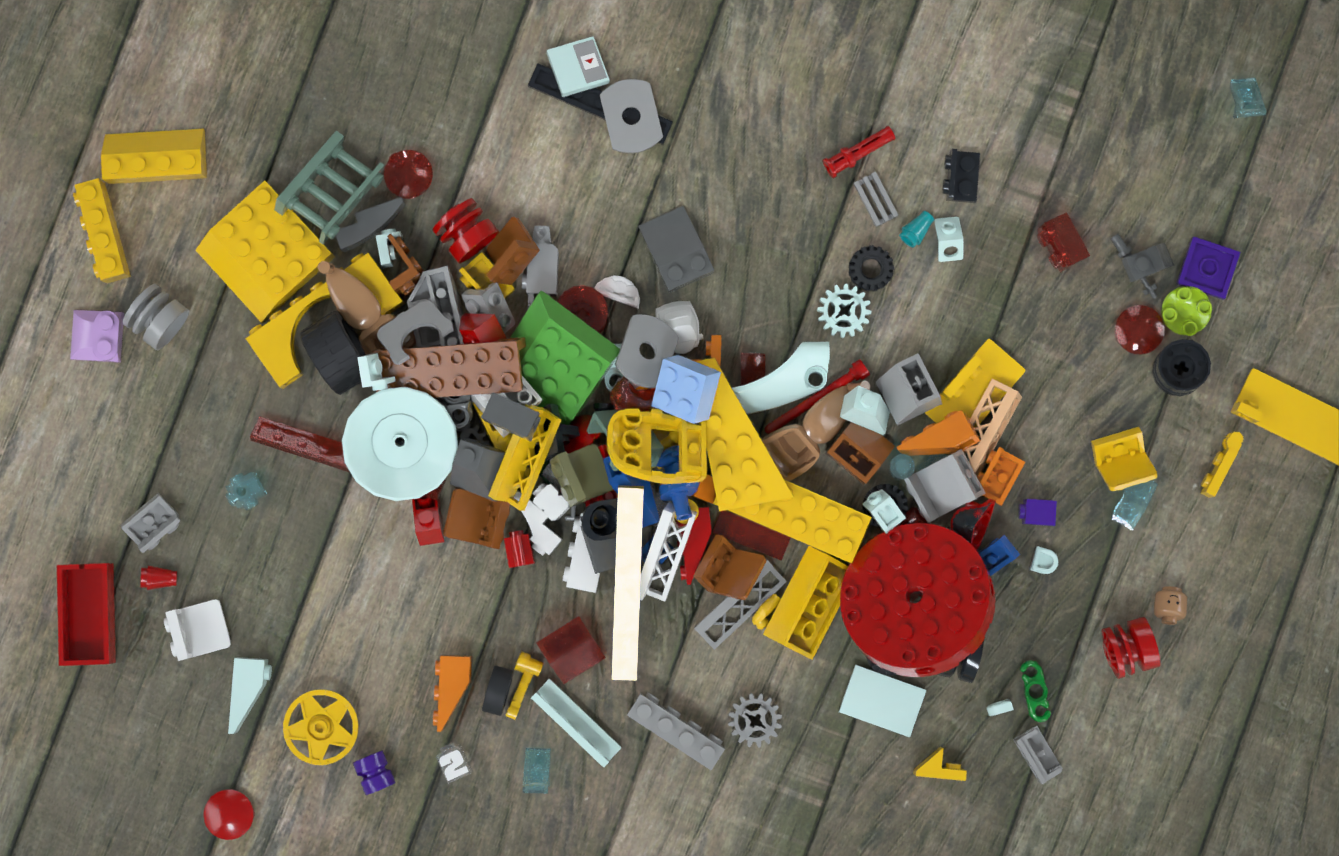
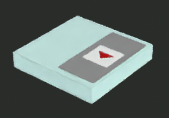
M594 36L547 50L546 54L562 97L609 84L610 80Z

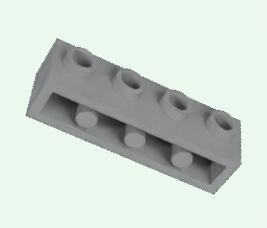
M647 692L646 695L640 693L627 716L709 770H712L725 750L721 745L723 741L711 733L708 737L700 732L702 727L692 720H689L687 723L679 718L681 713L674 708L668 706L665 709L658 704L660 700L651 693Z

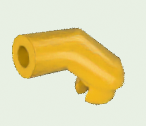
M776 594L766 599L753 615L752 623L756 625L757 629L762 630L767 627L769 620L766 617L777 608L781 600Z

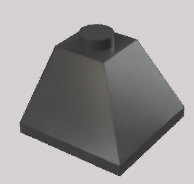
M469 437L461 439L452 463L450 484L497 502L498 500H493L488 495L506 452Z

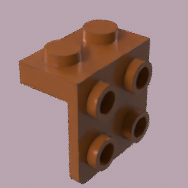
M511 217L487 247V253L495 264L486 274L491 282L512 285L540 251L518 217Z
M389 234L387 236L409 269L388 283L399 296L403 294L408 296L412 294L424 270L414 256L411 258L407 256L410 250L400 236L394 238L392 234Z
M456 488L452 493L443 534L448 538L500 549V544L504 539L506 519L510 514V504L505 501L495 502L472 492Z
M716 534L693 577L708 592L745 600L749 596L767 560L763 555L735 549L724 536Z

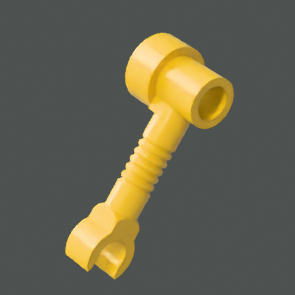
M521 651L514 670L523 673L506 712V717L514 720L517 717L533 675L539 676L544 664L531 658L530 654Z

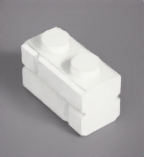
M542 483L532 493L535 496L533 503L540 510H544V514L551 521L559 520L570 509L568 502L561 495L562 492L554 484L546 485Z

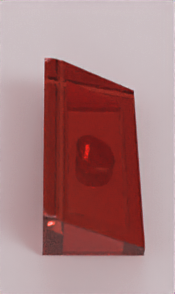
M740 354V386L765 377V354Z

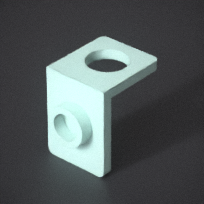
M959 217L935 219L939 262L962 260L963 234ZM953 246L958 249L952 255L944 253L947 247Z

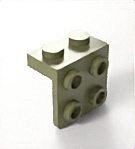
M595 444L569 454L567 452L560 453L550 461L552 472L558 479L562 495L570 508L613 490L607 477L603 458Z

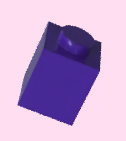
M1023 499V504H1019L1018 518L1022 519V524L1055 526L1057 501Z

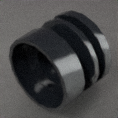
M1180 339L1173 341L1157 355L1153 362L1152 374L1154 381L1161 391L1170 396L1181 397L1189 395L1207 380L1211 370L1210 357L1204 347L1193 340ZM1179 364L1182 365V370L1185 371L1181 375H1178L1177 369H1175Z

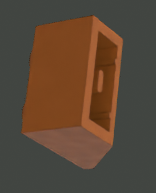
M850 422L825 454L865 485L883 464L895 445L881 434Z

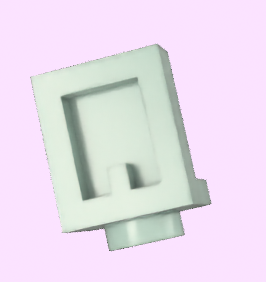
M387 229L381 231L382 235H376L380 262L383 268L393 267L392 260L396 259L395 248L393 245H389L391 241L387 236L392 234L394 238L400 236L403 240V235L400 231L396 232V229Z
M378 353L357 357L362 388L372 386L373 391L388 388L387 384L395 382V376L382 378V363L379 360Z
M883 489L870 494L863 503V506L871 513L885 533H888L906 519L893 499Z

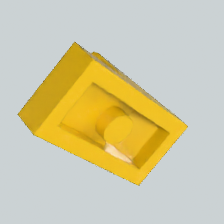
M939 747L914 768L913 774L919 777L966 781L967 771L961 769V764L946 763V766L942 767L943 748Z

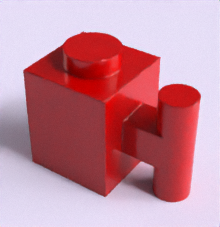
M523 530L509 532V537L504 538L509 568L535 564L530 534L524 535Z

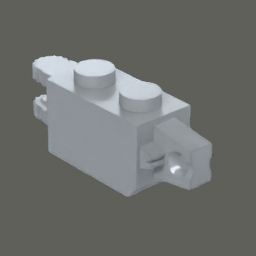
M534 226L532 239L540 251L528 264L527 274L522 275V289H526L528 295V309L535 300V296L541 290L549 296H557L559 251L554 244H551L549 226Z

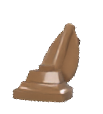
M326 261L320 262L318 270L320 273L326 274L328 290L338 312L351 327L362 330L359 341L365 354H372V351L384 347L378 339V330L397 316L392 314L381 315L378 300L362 282L350 273L340 268H335L331 263ZM411 331L405 337L402 345L405 348H412L416 344L414 331Z
M861 381L860 383L851 382L846 386L831 391L809 409L804 417L803 425L785 426L762 439L784 479L791 481L805 473L815 464L820 456L818 444L829 442L835 437L846 421L840 417L844 395L857 386L870 390L868 381Z

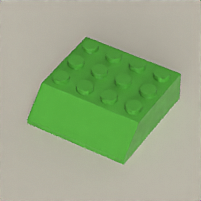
M541 290L510 338L525 337L526 347L519 350L521 372L526 381L542 398L538 407H544L549 404L558 405L559 416L562 419L560 423L571 425L617 359L620 348Z

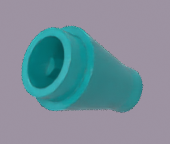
M923 211L919 216L901 228L902 232L899 234L901 240L912 248L920 245L931 224L935 221L933 216L927 211Z

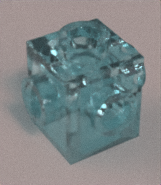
M250 472L245 476L243 473H240L229 480L231 484L225 486L228 491L225 496L232 507L236 505L237 509L245 508L246 511L259 504L258 499L267 495L255 472ZM245 488L246 494L243 496L242 491Z

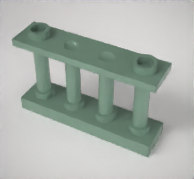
M338 131L334 132L278 196L274 209L282 216L288 209H294L322 229L319 239L321 244H324L328 238L332 240L340 230L339 225L372 187L377 188L384 178V175H382L384 164L380 162L372 171L348 154L342 146L344 136ZM332 158L340 159L366 178L359 188L329 167L328 163ZM317 175H324L352 196L343 205L316 186L314 179ZM303 192H309L337 213L328 222L302 204L298 197Z

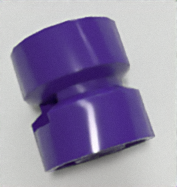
M383 750L353 762L357 776H362L363 778L360 783L365 796L396 783L391 770L385 768L388 762Z

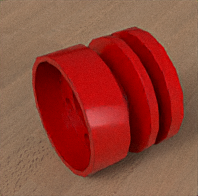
M473 198L467 199L448 210L432 229L436 236L443 234L440 238L442 243L455 240L450 246L449 252L459 264L480 252L499 233L489 218L477 222L483 211L481 208L473 210L477 205Z
M1145 617L1127 621V633L1124 632L1120 624L1114 625V633L1110 627L1102 629L1104 654L1109 666L1118 679L1125 677V669L1129 675L1135 674V662H1137L1142 671L1160 667L1158 646L1153 631Z

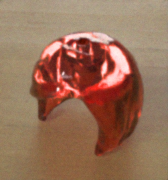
M623 376L618 378L610 392V400L617 411L639 409L640 412H651L652 409H655L651 405L656 388L636 390L628 379Z

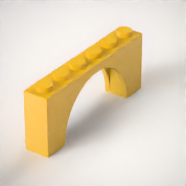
M360 253L351 260L352 264L345 269L343 267L340 268L357 278L374 294L380 304L381 315L391 314L405 304L388 283L389 280L369 253L365 255ZM321 281L310 288V294L304 298L302 296L295 298L290 302V308L284 312L282 310L275 312L269 317L270 322L264 326L261 324L255 326L249 331L250 336L245 338L277 385L282 389L303 376L294 351L296 330L302 317L311 307L322 300L331 298L327 282L323 283Z

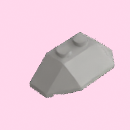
M449 266L424 271L407 301L408 309L420 302L430 301L446 319L452 322L454 331L442 337L441 332L434 327H419L413 330L417 348L464 344L463 337L459 331L461 316L464 313L459 292Z

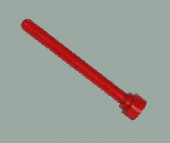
M858 359L851 364L852 367L849 368V372L766 425L764 428L765 433L770 434L809 410L818 400L831 391L846 386L853 380H864L870 376L869 371L863 362Z

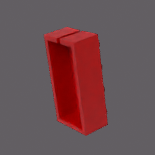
M114 563L57 565L59 666L116 663Z

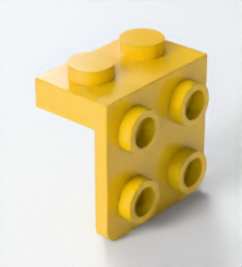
M1139 427L1091 441L1095 465L1109 490H1122L1126 487L1146 483L1157 478V471L1145 452L1143 435Z

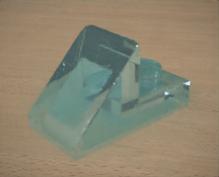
M1256 78L1231 80L1230 89L1235 102L1233 118L1266 115L1267 111Z
M526 748L523 793L548 794L551 749Z

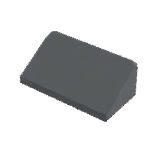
M580 526L595 574L615 568L616 538L594 541L585 535L582 526Z

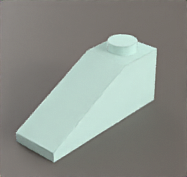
M234 658L228 734H235L239 731L266 686L267 680L271 679L272 666L268 665V659Z

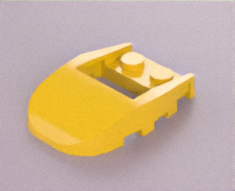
M624 409L616 412L611 417L607 427V450L612 463L622 473L660 484L702 482L707 477L706 422L702 421L699 425L693 424L679 417L664 414L659 409H652L651 412H640L639 409ZM651 429L679 432V472L665 474L660 471H651Z

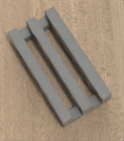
M876 172L853 183L875 227L898 216ZM871 180H873L875 185L877 186L889 212L891 213L890 215H887V213L885 212L872 184L870 183ZM861 185H866L882 219L879 220Z

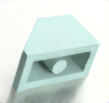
M857 386L844 395L840 417L884 435L890 411L880 394Z

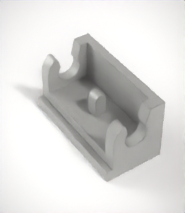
M1037 725L1013 739L1040 784L1046 783V781L1062 772V766Z

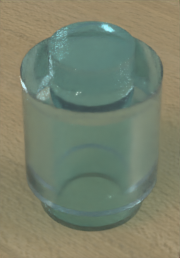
M899 454L893 457L888 464L890 475L897 480L909 478L915 471L914 460L906 454Z

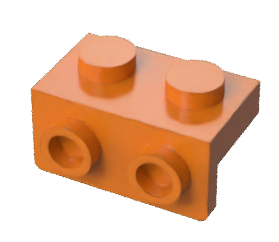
M999 447L997 452L991 451L985 462L989 464V467L985 474L980 471L977 478L985 491V494L982 496L987 499L996 500L995 503L1002 506L1025 461Z

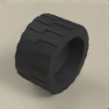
M332 311L300 331V338L308 356L325 382L336 394L342 395L361 383L357 357L366 354L361 347L358 335L338 311Z

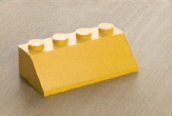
M205 129L105 134L101 151L102 180L108 184L207 178Z
M808 546L763 635L813 660L840 607L841 586L848 566Z

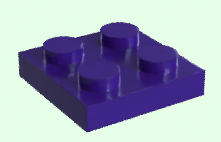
M1193 236L1176 284L1196 287L1207 295L1224 300L1226 299L1241 252Z

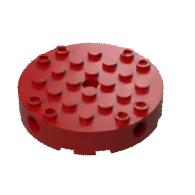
M913 523L894 527L888 533L882 532L859 550L853 563L849 564L843 578L840 592V609L849 635L864 655L874 664L897 675L926 677L946 672L958 666L959 662L979 648L985 639L990 623L992 624L995 590L990 573L981 556L965 538L942 526ZM918 596L922 597L919 602L914 603Z

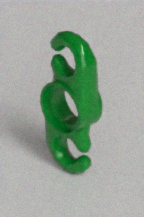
M1029 660L1024 662L1020 668L1021 672H1025L1028 667L1036 669V674L1033 677L1026 674L1022 675L1028 712L1034 721L1045 722L1050 718L1051 711L1047 710L1043 716H1038L1035 713V709L1038 706H1043L1046 709L1049 708L1047 701L1048 689L1042 667L1036 661ZM1033 684H1039L1043 690L1042 695L1036 699L1029 695V688Z

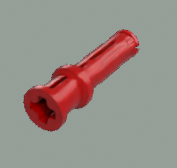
M886 126L851 148L843 147L838 154L829 159L824 158L822 160L823 165L831 178L834 179L844 169L855 167L856 161L894 141L895 135L892 129Z

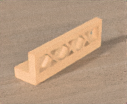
M994 379L989 383L970 418L973 427L977 423L978 427L974 429L976 432L979 431L981 441L978 445L963 451L964 454H968L969 463L976 476L979 475L980 471H983L989 454L995 449L1022 399L1018 391ZM995 387L1007 392L1002 401L992 403L990 396ZM991 410L993 415L991 422L981 425L979 421L981 412Z

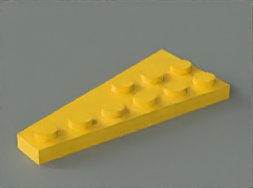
M710 358L695 361L721 372L710 417L704 421L706 422V448L719 511L794 497L716 359Z

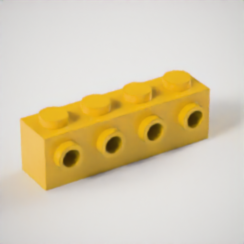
M97 178L75 184L76 192L73 193L76 206L80 207L83 216H80V223L83 230H87L89 240H86V245L89 253L94 255L96 263L93 264V271L96 278H100L105 283H111L131 277L105 182Z

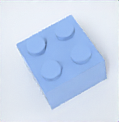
M680 355L664 358L651 406L693 424L708 420L721 372Z

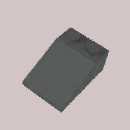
M684 206L638 226L668 293H672L714 273L711 261Z

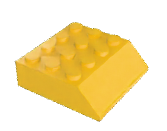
M265 180L213 226L196 248V252L261 323L268 319L319 272L318 264L320 262L326 261L329 263L335 258L332 252L319 242V238L293 210L288 209L283 216L274 210L279 194Z

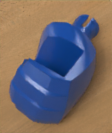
M679 446L667 448L659 458L656 466L664 468L666 474L679 472ZM700 482L662 484L659 486L661 500L673 501L677 520H686L693 516L688 497L698 490Z

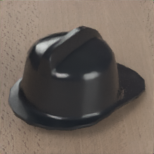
M618 498L595 501L585 508L580 520L583 532L588 538L594 541L616 538Z

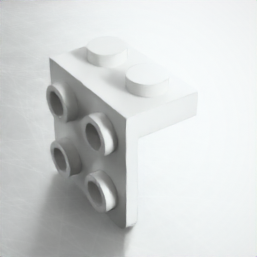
M215 599L165 612L167 618H164V625L168 633L171 632L173 642L170 643L173 656H177L178 661L230 647L231 640L219 600Z

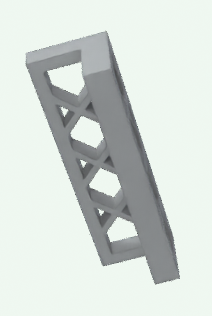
M768 560L755 584L759 582V588H752L751 590L759 591L758 602L754 606L744 605V600H741V605H734L740 599L726 597L694 627L714 650L745 622L766 599L787 582ZM770 571L779 582L773 588H762V578ZM762 591H769L761 598ZM730 608H741L740 619L736 623L725 622L726 612ZM743 608H751L743 615ZM721 616H723V622H716ZM712 625H722V636L714 643L705 631ZM725 625H733L725 632Z

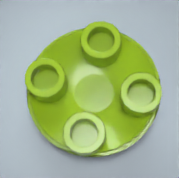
M1182 286L1171 291L1164 299L1161 308L1162 319L1165 325L1174 333L1188 336L1195 335L1208 324L1212 313V305L1207 295L1200 289L1192 286Z

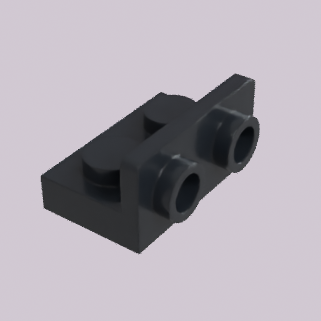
M952 148L950 154L945 155L944 169L948 170V179L943 180L942 194H946V201L977 202L980 153L957 151V149Z

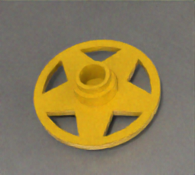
M319 689L302 694L289 706L283 721L284 738L291 752L302 761L313 765H327L342 759L353 748L358 737L359 723L356 711L345 697L331 690ZM326 695L336 698L337 701L323 708L313 696ZM300 703L304 719L289 726L292 712ZM347 710L353 722L352 734L340 725ZM292 740L308 741L309 757L301 753ZM329 744L346 747L338 755L323 759Z

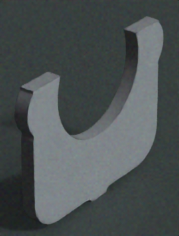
M423 301L406 312L397 315L395 319L378 330V339L389 352L394 364L400 365L410 359L409 355L403 351L402 345L405 337L411 331L419 327L430 326L438 329L442 337L454 331L452 322L446 319L432 302Z

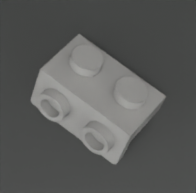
M491 283L485 290L467 289L461 294L469 313L495 314L504 334L515 325V320L498 283Z
M157 493L120 526L138 545L139 550L144 553L147 549H154L159 544L160 538L166 533L171 534L174 532L181 520L178 512Z

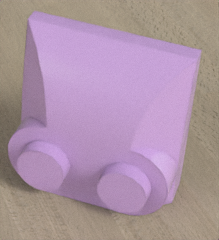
M74 310L70 359L121 363L124 313Z

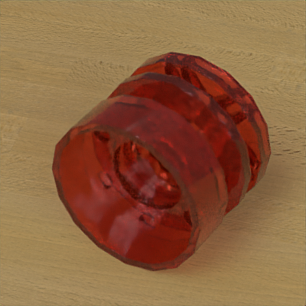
M585 285L573 286L563 292L557 302L574 315L579 314L581 309L585 310V314L589 315V317H585L583 322L601 334L606 328L608 320L607 303L602 294L596 289Z

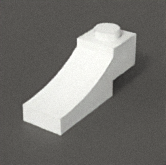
M517 490L514 498L519 501L522 493ZM529 499L525 511L521 512L525 516L533 535L530 538L534 543L531 547L542 556L545 553L551 555L563 539L544 524L548 517L544 514L543 510H540Z

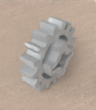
M749 693L748 700L741 696L740 705L732 704L736 711L729 712L728 714L734 718V721L728 722V726H735L731 734L733 736L740 735L739 743L747 740L748 747H751L752 743L756 742L759 748L763 740L770 744L769 736L772 735L777 738L778 735L774 730L775 728L782 727L781 724L777 723V719L782 718V715L775 714L779 706H771L772 698L770 697L764 701L762 693L758 695V698H754L753 694ZM753 703L760 704L757 709L749 710L745 707ZM768 710L772 717L771 726L765 720ZM745 713L752 716L759 714V720L765 727L757 724L751 726V720ZM739 714L745 719V726L742 730L738 724ZM761 730L765 733L758 737L750 736L753 731Z

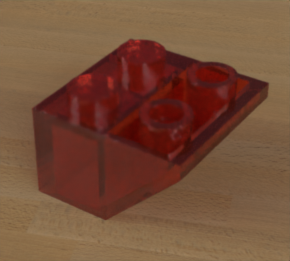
M1067 212L1045 222L1037 229L1039 232L1037 234L1039 243L1043 248L1047 247L1051 254L1048 256L1050 263L1054 269L1058 268L1060 273L1090 257Z
M580 615L536 642L563 684L606 658Z

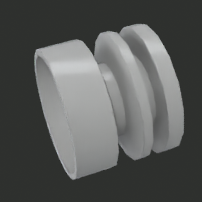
M154 283L132 302L123 318L122 324L127 328L133 327L132 332L135 334H139L146 329L143 340L158 351L167 345L178 333L187 320L190 310L177 300H173L166 305L169 294L165 291L161 292V287Z

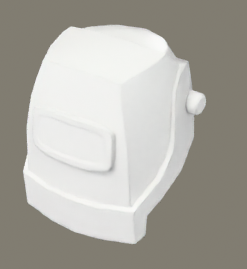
M690 301L671 302L656 308V318L669 325L679 337L674 353L686 354L694 347H698L699 340L703 339V335L699 334L698 317Z

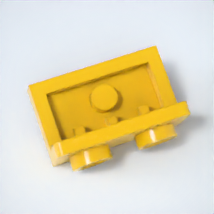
M481 252L467 266L459 269L462 274L459 279L468 289L473 286L475 290H485L491 283H495L491 282L486 275L494 265ZM498 283L505 299L515 291L512 285Z

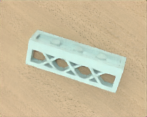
M550 678L531 697L602 767H605L622 748Z

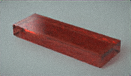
M725 510L720 512L712 532L781 561L791 537Z

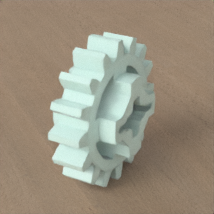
M844 284L843 290H840L838 285H835L834 293L827 290L825 293L828 298H820L819 300L824 306L817 308L818 312L823 313L818 320L826 322L823 329L826 330L830 327L832 329V336L836 332H840V337L844 338L846 332H848L851 337H854L855 329L859 332L863 331L861 323H869L865 315H871V311L866 309L870 301H863L862 298L865 296V293L862 292L858 295L856 293V286L852 290H848V284ZM848 295L853 298H851L850 300H842L838 296ZM829 303L834 308L833 315L830 318L828 316ZM853 304L848 311L849 316L844 314L836 318L841 310L839 306L845 308ZM857 305L860 306L861 310L859 320L855 315V307ZM838 322H847L850 327H839L836 324Z

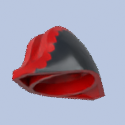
M988 499L983 504L975 501L967 502L965 507L957 510L951 519L950 529L965 538L976 551L984 538L996 500Z

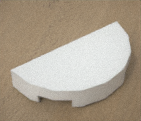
M613 275L604 278L596 284L592 293L639 309L640 297L638 290L625 277Z

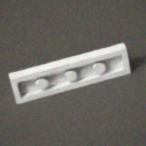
M669 501L664 508L641 573L640 600H643L647 594L664 602L666 601L697 512L691 510L693 516L689 518L687 525L678 528L674 520L676 514L674 504ZM676 534L680 546L671 550L666 540L667 537ZM668 556L672 563V568L663 571L659 560ZM661 578L665 585L663 593L650 588L652 580Z

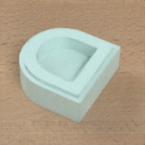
M1036 546L1029 570L1041 574H1050L1055 571L1058 566L1057 555L1049 549Z
M1010 699L995 702L986 707L989 716L1014 710Z

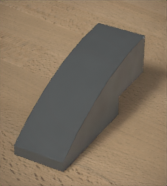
M400 197L356 212L355 216L358 223L340 228L336 235L340 249L346 252L358 247L384 230L405 207L406 204L403 198Z

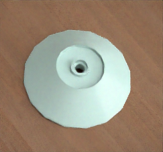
M408 387L382 389L360 402L347 420L342 438L345 464L359 485L374 496L393 501L420 498L440 486L452 471V463L458 449L456 425L444 405L426 392ZM402 437L405 441L402 445H397L395 443L396 438Z

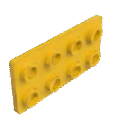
M987 339L940 393L942 404L925 412V414L937 424L944 420L945 416L950 412L962 410L970 420L992 379L1012 388L1025 373V369L991 339ZM995 387L990 396L992 403L999 402L1007 392ZM991 410L981 412L979 416L980 423L991 412Z

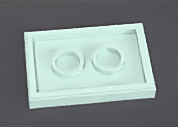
M855 665L839 712L910 737L926 690Z

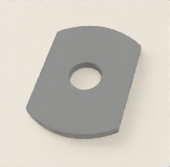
M637 79L621 80L610 85L600 94L613 150L622 153H639L652 148L663 138L649 82ZM627 108H636L641 115L639 122L634 125L626 124L622 119L623 112Z
M642 314L633 315L628 324L615 366L632 383L645 388H656L662 361L664 358L674 355L679 337L669 325L656 317ZM642 343H647L653 347L655 352L653 359H645L640 354L639 348Z

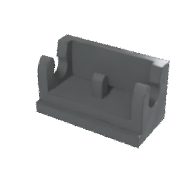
M494 392L481 416L485 422L530 442L541 419L539 412Z

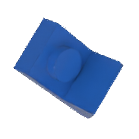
M1005 535L996 538L978 552L990 576L1020 555Z

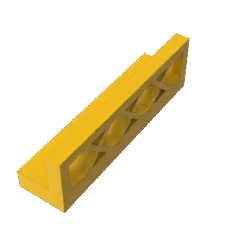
M527 404L524 406L539 412V417L541 418L533 439L530 442L515 434L512 435L488 495L493 500L508 502L520 511H525L562 420L543 407ZM547 418L551 423L548 430L544 432L543 425ZM539 442L540 450L539 453L535 455L534 447L536 443ZM530 464L531 472L529 477L526 478L525 470L527 465ZM521 487L522 495L518 501L514 497L517 489Z

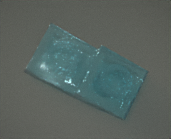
M1150 480L1146 483L1126 487L1123 491V497L1111 514V519L1133 530L1146 510L1158 483Z

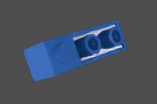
M610 457L604 458L603 462L609 483L617 495L618 485L644 486L642 528L658 523L660 518L650 481L629 476L619 470L613 471L609 465Z

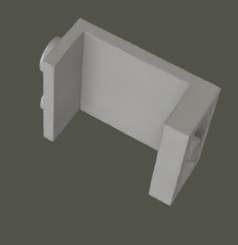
M962 449L904 479L908 492L914 497L918 504L919 513L926 519L927 523L985 494Z

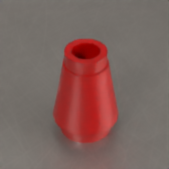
M149 565L147 568H141V588L151 590L176 586L177 571Z

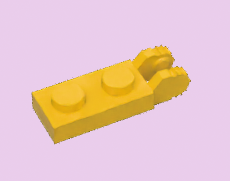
M1234 431L1229 433L1223 439L1222 446L1224 450L1216 454L1212 462L1215 465L1211 474L1207 473L1201 483L1203 487L1201 494L1206 497L1212 498L1216 496L1242 445L1241 443L1244 440V436L1240 432Z

